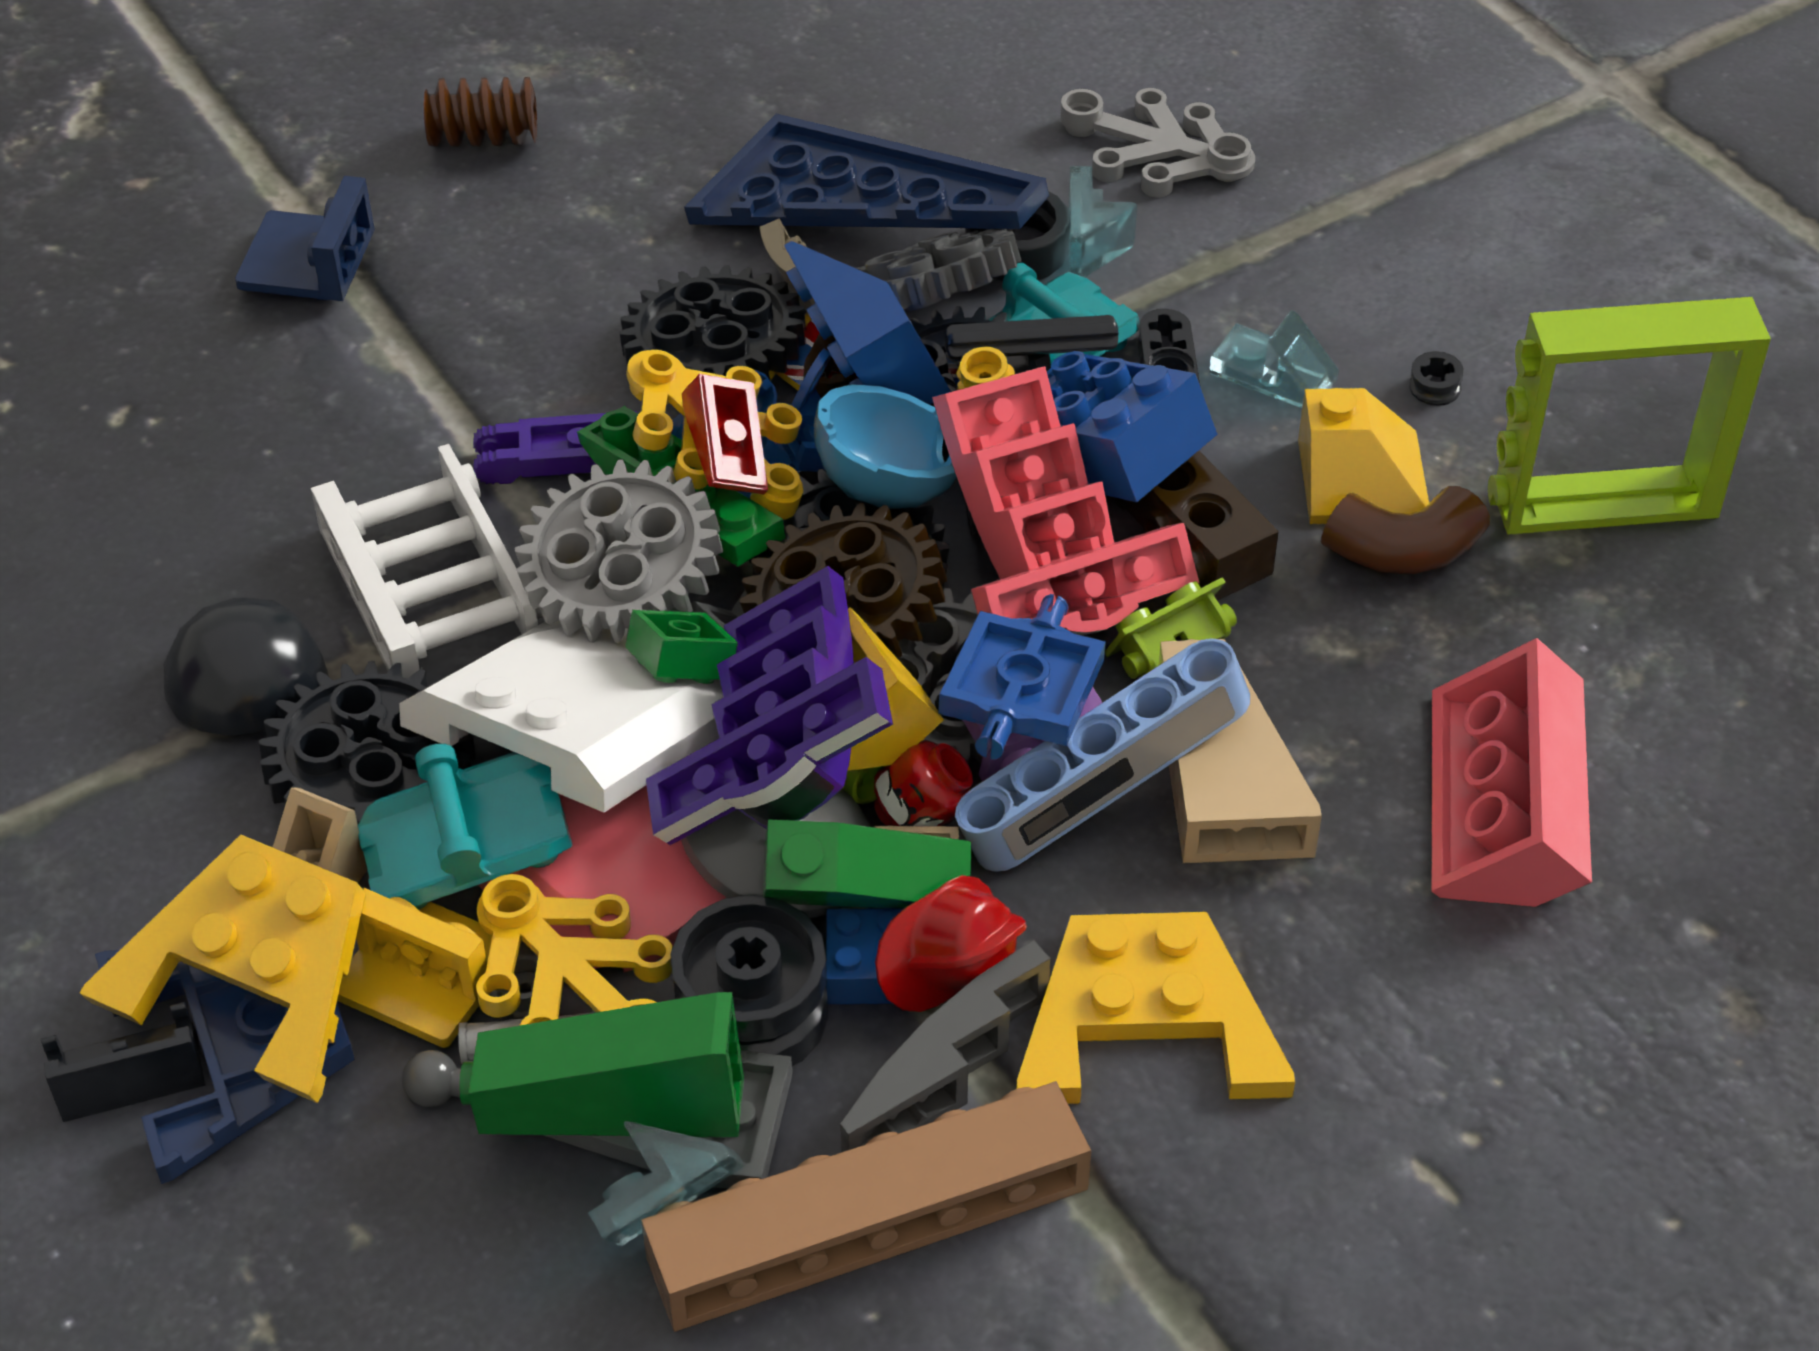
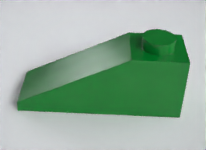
M768 820L763 897L783 900L788 904L905 909L907 906L938 889L947 881L960 875L970 876L971 841L839 822Z

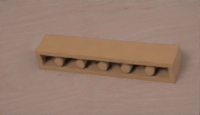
M1057 1081L1034 1089L1022 1087L1007 1093L998 1101L968 1111L961 1109L952 1110L942 1114L932 1123L902 1133H883L872 1138L863 1146L833 1156H814L803 1161L794 1169L764 1179H745L735 1183L725 1192L692 1203L687 1201L672 1203L662 1208L656 1215L641 1219L646 1259L673 1331L676 1332L1086 1191L1089 1186L1091 1149Z

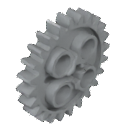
M623 460L617 461L613 474L604 475L602 469L597 464L592 465L591 480L583 482L580 478L571 474L568 476L571 490L567 493L553 488L547 490L552 504L550 508L532 506L530 509L536 525L520 527V533L525 544L515 547V553L520 563L517 573L532 608L541 609L544 620L548 625L560 620L564 633L567 636H571L583 625L589 642H595L603 629H610L615 643H620L624 636L625 628L629 627L632 610L670 611L676 608L682 612H692L693 609L688 594L707 595L709 589L705 576L716 575L719 572L715 555L722 553L723 548L718 534L720 528L715 511L711 510L704 491L695 492L692 479L689 476L676 482L672 467L666 466L656 476H653L647 460H643L635 473L627 472Z

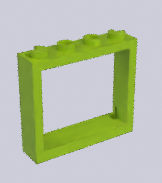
M1753 297L1530 313L1525 339L1518 340L1516 344L1515 362L1518 372L1515 386H1509L1506 392V412L1508 416L1506 431H1500L1497 436V457L1499 461L1497 475H1491L1488 480L1490 506H1498L1507 535L1719 518L1771 340ZM1713 352L1682 465L1532 477L1556 364Z

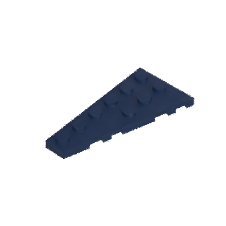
M776 113L684 206L689 225L763 226L780 218L783 226L1021 229L1049 197L1047 181L1044 177Z

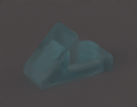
M1070 166L1068 202L1070 217L1069 272L1086 277L1134 245L1137 205L1133 202H1103V189H1093L1092 166Z
M1293 310L1289 311L1272 336L1236 323L1211 356L1210 374L1300 408L1303 406L1305 389H1331L1339 375L1337 366L1299 314Z
M625 1121L624 1125L651 1172L644 1177L641 1172H634L619 1179L603 1192L602 1196L605 1202L588 1212L603 1239L623 1246L643 1233L641 1219L656 1215L661 1209L672 1203L694 1200L745 1165L738 1153L723 1143Z

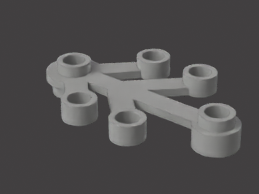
M1145 88L1138 91L1135 96L1134 110L1135 116L1138 119L1151 122L1154 127L1103 112V99L1092 90H1071L1064 94L1061 99L1060 120L1070 135L1087 137L1094 134L1095 131L1139 143L1121 148L1104 147L1096 150L1092 158V175L1099 181L1115 182L1121 179L1124 174V167L1174 156L1188 158L1170 164L1153 162L1143 167L1141 190L1148 196L1159 198L1165 197L1172 192L1174 182L1205 175H1211L1220 181L1232 182L1248 176L1255 167V153L1251 149L1249 140L1236 133H1224L1215 119V109L1209 104L1195 102L1187 105L1184 109L1182 130L1166 105V94L1156 88ZM1184 131L1191 136L1201 137L1204 142L1187 137Z

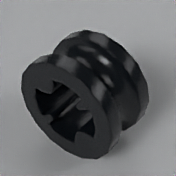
M1432 351L1423 353L1412 363L1409 389L1414 397L1426 404L1438 406L1449 404L1455 401L1461 393L1464 368L1455 356L1446 352ZM1432 376L1441 377V382L1431 381Z

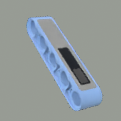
M1213 638L1200 640L1189 645L1080 717L1067 746L1044 741L969 790L956 806L955 818L966 840L971 841V850L978 863L985 869L995 872L1006 871L1018 866L1238 720L1250 705V692L1231 645L1223 640Z

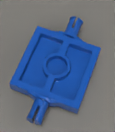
M1054 594L1046 595L1042 599L1036 617L1033 619L1008 618L980 611L939 694L938 714L985 725L975 743L977 752L985 758L990 748L991 759L1000 758L1012 733L1064 746L1068 745L1103 664L1106 641L1077 635L1061 627L1060 624L1069 609L1066 600L1061 596L1057 597L1053 606Z

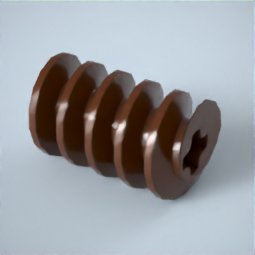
M503 77L498 93L492 92L487 78H481L477 93H471L466 78H460L456 94H450L444 78L438 79L434 94H429L427 89L424 92L425 133L428 145L431 147H437L440 144L443 132L449 145L453 147H458L461 144L465 132L472 146H480L482 144L486 131L494 146H501L503 144L507 131L513 144L516 146L524 144L528 130L534 143L537 141V102L530 77H524L519 93H514L508 77Z

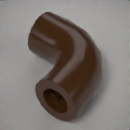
M1460 486L1443 488L1425 508L1410 514L1387 511L1352 492L1339 502L1330 515L1321 536V544L1345 559L1381 573L1413 575L1445 567L1467 552L1490 526V515L1487 507L1478 496Z

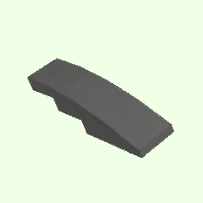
M1032 940L972 980L930 1015L885 1062L840 1123L841 1153L863 1146L872 1138L883 1133H902L932 1123L942 1114L958 1110L968 1104V1074L1007 1052L1009 1048L1010 1021L1043 1002L1049 983L1050 957L1035 940Z

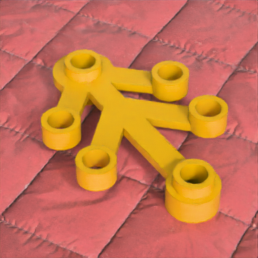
M662 350L641 351L631 357L626 370V377L632 394L642 401L641 412L637 416L633 431V439L640 447L647 450L657 451L664 449L669 443L673 429V421L665 413L666 404L670 403L684 416L682 447L673 471L675 480L679 481L689 476L692 479L694 489L704 488L708 483L684 414L681 393L700 373L754 383L757 400L762 383L761 377L755 370L746 366L732 367L727 371L726 376L687 369L676 357ZM776 403L771 405L766 413L758 412L761 436H765L779 444H788L797 438L802 423V415L795 407L786 403ZM764 459L768 491L764 495L751 493L750 499L783 518V520L788 519L796 513L803 494V484L800 476L789 465L782 463L770 464Z
M508 874L497 877L489 882L479 898L477 904L479 924L486 933L492 936L486 973L478 979L476 984L480 1009L488 1016L496 1018L508 1016L515 1012L521 1003L519 982L514 974L521 940L538 956L529 1015L522 1020L520 1025L559 1019L564 982L596 1013L656 1003L650 999L627 1001L593 967L633 968L634 974L640 980L648 983L661 982L672 974L670 954L673 946L667 938L660 935H646L638 940L621 939L630 931L631 917L628 902L619 895L605 894L595 899L544 897L540 889L530 879L517 874ZM608 914L619 916L613 921H603L600 919ZM550 925H590L591 933L596 938L561 937ZM650 955L663 957L661 960L651 963L643 960ZM497 989L509 991L501 997L489 996L492 991Z

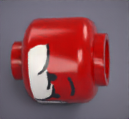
M922 740L917 745L908 748L892 765L881 766L874 776V793L876 796L874 807L878 817L885 826H946L955 819L956 806L960 799L971 790L973 776L970 767L962 755L952 746L945 743L937 744L929 740Z

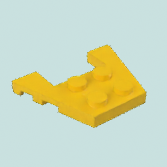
M240 835L84 984L80 994L90 1003L142 1025L179 962H183L289 1009L254 1071L265 1081L318 1103L323 1094L326 1077L322 1074L327 1045L328 1043H334L339 1020L334 1013L342 977H348L366 893L355 881Z
M1207 912L1071 915L1017 1078L1016 1089L1022 1087L1034 1089L1057 1081L1068 1104L1080 1103L1081 1076L1078 1041L1221 1038L1229 1099L1293 1098L1295 1076Z

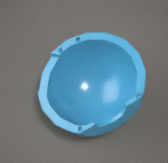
M856 384L831 389L819 400L814 420L815 446L828 477L848 497L876 508H880L883 505H887L889 509L917 508L942 495L954 483L957 476L951 458L949 456L946 462L943 460V434L935 407L903 392L881 386Z

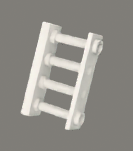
M450 444L438 447L443 478L364 504L357 505L354 500L345 503L334 481L311 488L320 532L388 671L395 663H401L402 676L406 679L420 670L418 660L427 657L426 650L511 621H515L521 634L538 626L537 619L543 617L540 608H532L517 573V568L479 500L481 497L480 488L472 466L469 463L460 465ZM448 501L452 502L460 517L378 545L374 540L364 542L362 536L366 535V528ZM469 540H472L480 555V558L397 585L394 580L385 583L382 578L383 575H386L385 568ZM490 580L494 581L502 596L501 599L419 627L415 621L405 624L402 616L406 615V609Z

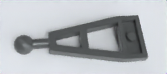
M436 1050L420 1052L408 1061L403 1070L402 1084L404 1091L414 1103L420 1106L437 1107L443 1105L453 1096L460 1097L459 1081L461 1068H457L455 1062L443 1052ZM740 1050L744 1082L739 1137H698L695 1149H691L653 1136H543L696 1185L729 1189L735 1183L745 1179H764L768 1177L792 1079L791 1057Z

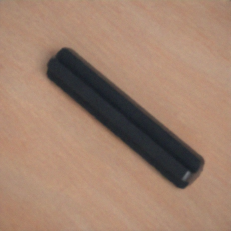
M1111 315L956 324L946 328L945 348L949 358L952 360H961L967 352L978 347L996 348L1006 357L1057 354L1073 351L1112 350L1117 347L1119 332L1118 325Z

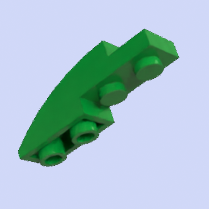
M626 406L607 412L599 420L577 431L580 444L595 464L602 469L604 475L613 474L618 460L624 461L628 473H635L643 460L649 462L653 476H656L666 466L672 467L674 471L678 454L681 451L682 440L671 434L669 443L664 449L652 451L640 447L633 439V431L638 414ZM708 485L701 489H695L696 493L702 491L706 493L710 508L715 511L720 528L718 534L723 548V552L718 555L737 567L767 550L766 542L768 540L780 542L785 539L783 518L738 491L709 487Z

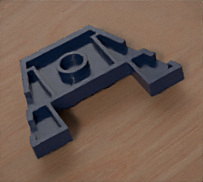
M120 950L96 953L95 957L99 970ZM183 962L177 964L154 1004L186 995L215 1091L211 1094L141 1117L161 1184L174 1180L299 1097L295 1093L265 1081L254 1071L289 1008ZM337 1003L334 1014L339 1020L334 1043H328L322 1069V1074L326 1079L355 1060Z

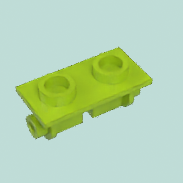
M1223 577L1203 588L1199 586L1197 581L1183 586L1165 600L1168 606L1153 614L1150 613L1147 607H1144L1128 615L1116 625L1115 628L1119 634L1105 650L1104 654L1108 658L1122 650L1125 654L1122 657L1123 668L1129 677L1136 679L1158 667L1160 643L1163 641H1176L1175 638L1177 636H1180L1182 640L1224 639L1228 637L1231 633V628L1237 624V618L1229 605H1220L1215 598V594L1226 583Z

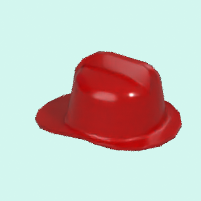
M960 875L907 906L890 921L879 940L875 960L877 982L886 999L901 1010L922 1012L939 1006L956 995L977 976L1016 952L1017 937L1026 931V921L1021 916L1011 913L1010 909L993 896L990 888L979 878Z

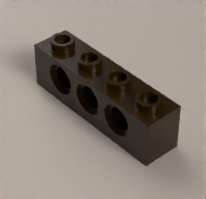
M1197 451L1138 502L1112 497L1119 508L1126 509L1140 523L1145 533L1168 525L1184 523L1200 582L1198 583L1199 586L1203 588L1222 577L1226 582L1215 594L1217 601L1272 575L1274 572L1279 531L1200 451Z

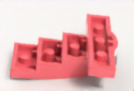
M1045 366L932 397L942 434L965 501L985 549L1000 580L971 589L977 614L983 611L1008 618L1033 619L1038 613L1042 599L1046 595L1054 594L1053 606L1057 597L1061 596L1066 600L1069 608L1060 626L1074 634L1086 637L1121 622L1139 607L1138 603L1176 591L1194 581L1200 583L1184 523L1168 525L1114 543L1103 482L1088 484L1075 424L1060 426Z

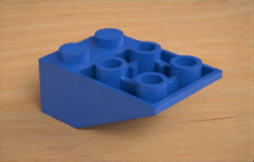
M790 241L784 245L796 266L787 271L786 274L804 303L812 298L815 301L814 305L806 309L824 340L832 335L836 339V341L827 346L832 358L845 378L853 373H856L858 376L849 382L850 385L885 387L909 394L929 405L933 403L932 397L951 392L888 282L796 242Z
M1080 351L1068 352L1059 356L1052 362L1051 368L1047 371L1060 426L1075 424L1088 484L1102 481L1104 492L1107 496L1138 502L1218 435L1195 373L1169 369L1161 365L1152 366L1129 362L1121 358L1111 359L1088 355Z

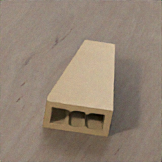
M1189 639L1161 642L1158 666L1189 645L1200 640ZM1243 671L1242 673L1250 692V705L1247 711L1238 720L1169 765L1183 863L1315 858L1322 818L1320 805Z

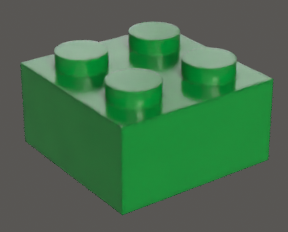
M632 610L625 648L658 681L674 683L679 678L692 679L702 684H712L714 680H720L717 664L736 653L738 642L707 613Z

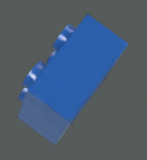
M827 909L826 969L828 1004H893L886 999L877 982L875 960L880 938L890 921L903 909Z

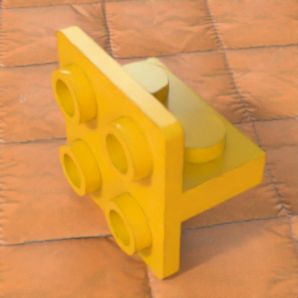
M364 888L363 890L366 894L356 936L359 950L351 959L348 977H342L337 1001L439 1047L446 1048L450 1046L459 1033V1024L467 1022L479 1006L476 984L478 979L486 973L492 936L481 928L479 922L431 901L425 907L418 910L413 904L403 898H387Z

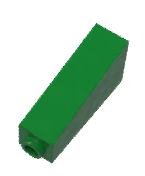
M716 992L478 1032L473 1061H464L460 1071L459 1092L462 1105H471L478 1134L739 1137L744 1073L732 992Z

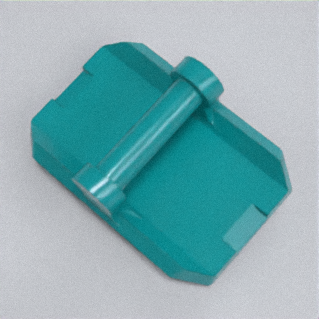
M1018 263L1016 268L1009 269L1002 283V288L1006 292L1005 306L1002 311L987 319L992 321L1001 312L1007 313L1008 321L1111 315L1118 325L1117 347L1112 350L1083 352L1084 354L1100 356L1105 352L1122 350L1127 345V339L1137 333L1140 325L1136 312L1124 304L1120 306L1102 294L1101 288L1089 279L1067 272L1046 284H1042L1037 280L1036 272L1024 263ZM1065 353L1050 354L1051 364L1056 358Z
M446 744L429 745L416 754L415 762L419 777L426 780V783L376 800L367 807L358 824V836L365 856L370 890L387 898H403L413 904L418 910L425 907L430 901L482 884L497 877L530 866L535 868L548 866L556 860L560 853L573 845L560 795L551 790V767L512 752L463 770L458 768L454 748Z

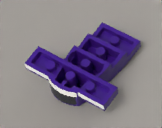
M829 566L724 625V630L738 644L736 653L733 656L717 664L724 698L711 704L719 739L646 779L653 835L665 843L672 845L737 809L765 829H767L768 820L798 821L827 803L844 787L851 747L893 725L882 668L867 657L854 663L849 612L843 577Z

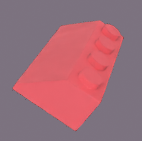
M1538 638L1432 690V892L1439 898L1537 907L1592 883L1584 681L1581 676Z

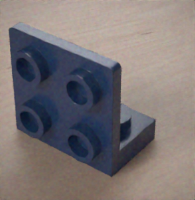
M344 176L335 196L328 198L324 209V216L275 210L266 212L235 277L237 289L266 294L344 301L375 230L366 178Z

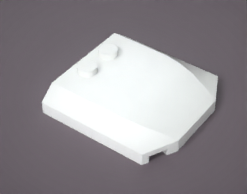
M560 620L550 625L546 622L539 624L399 703L400 726L450 746L459 742V739L471 733L551 767L552 791L604 813L646 786V779L717 740L719 735L711 704L724 697L720 680H714L712 684H702L692 679L677 678V682L666 683L654 679L653 675L643 665L638 663V660L625 648L628 634L627 628H625L624 636L620 643H615L610 629H603L595 642H589L583 625L571 636H567L564 633Z

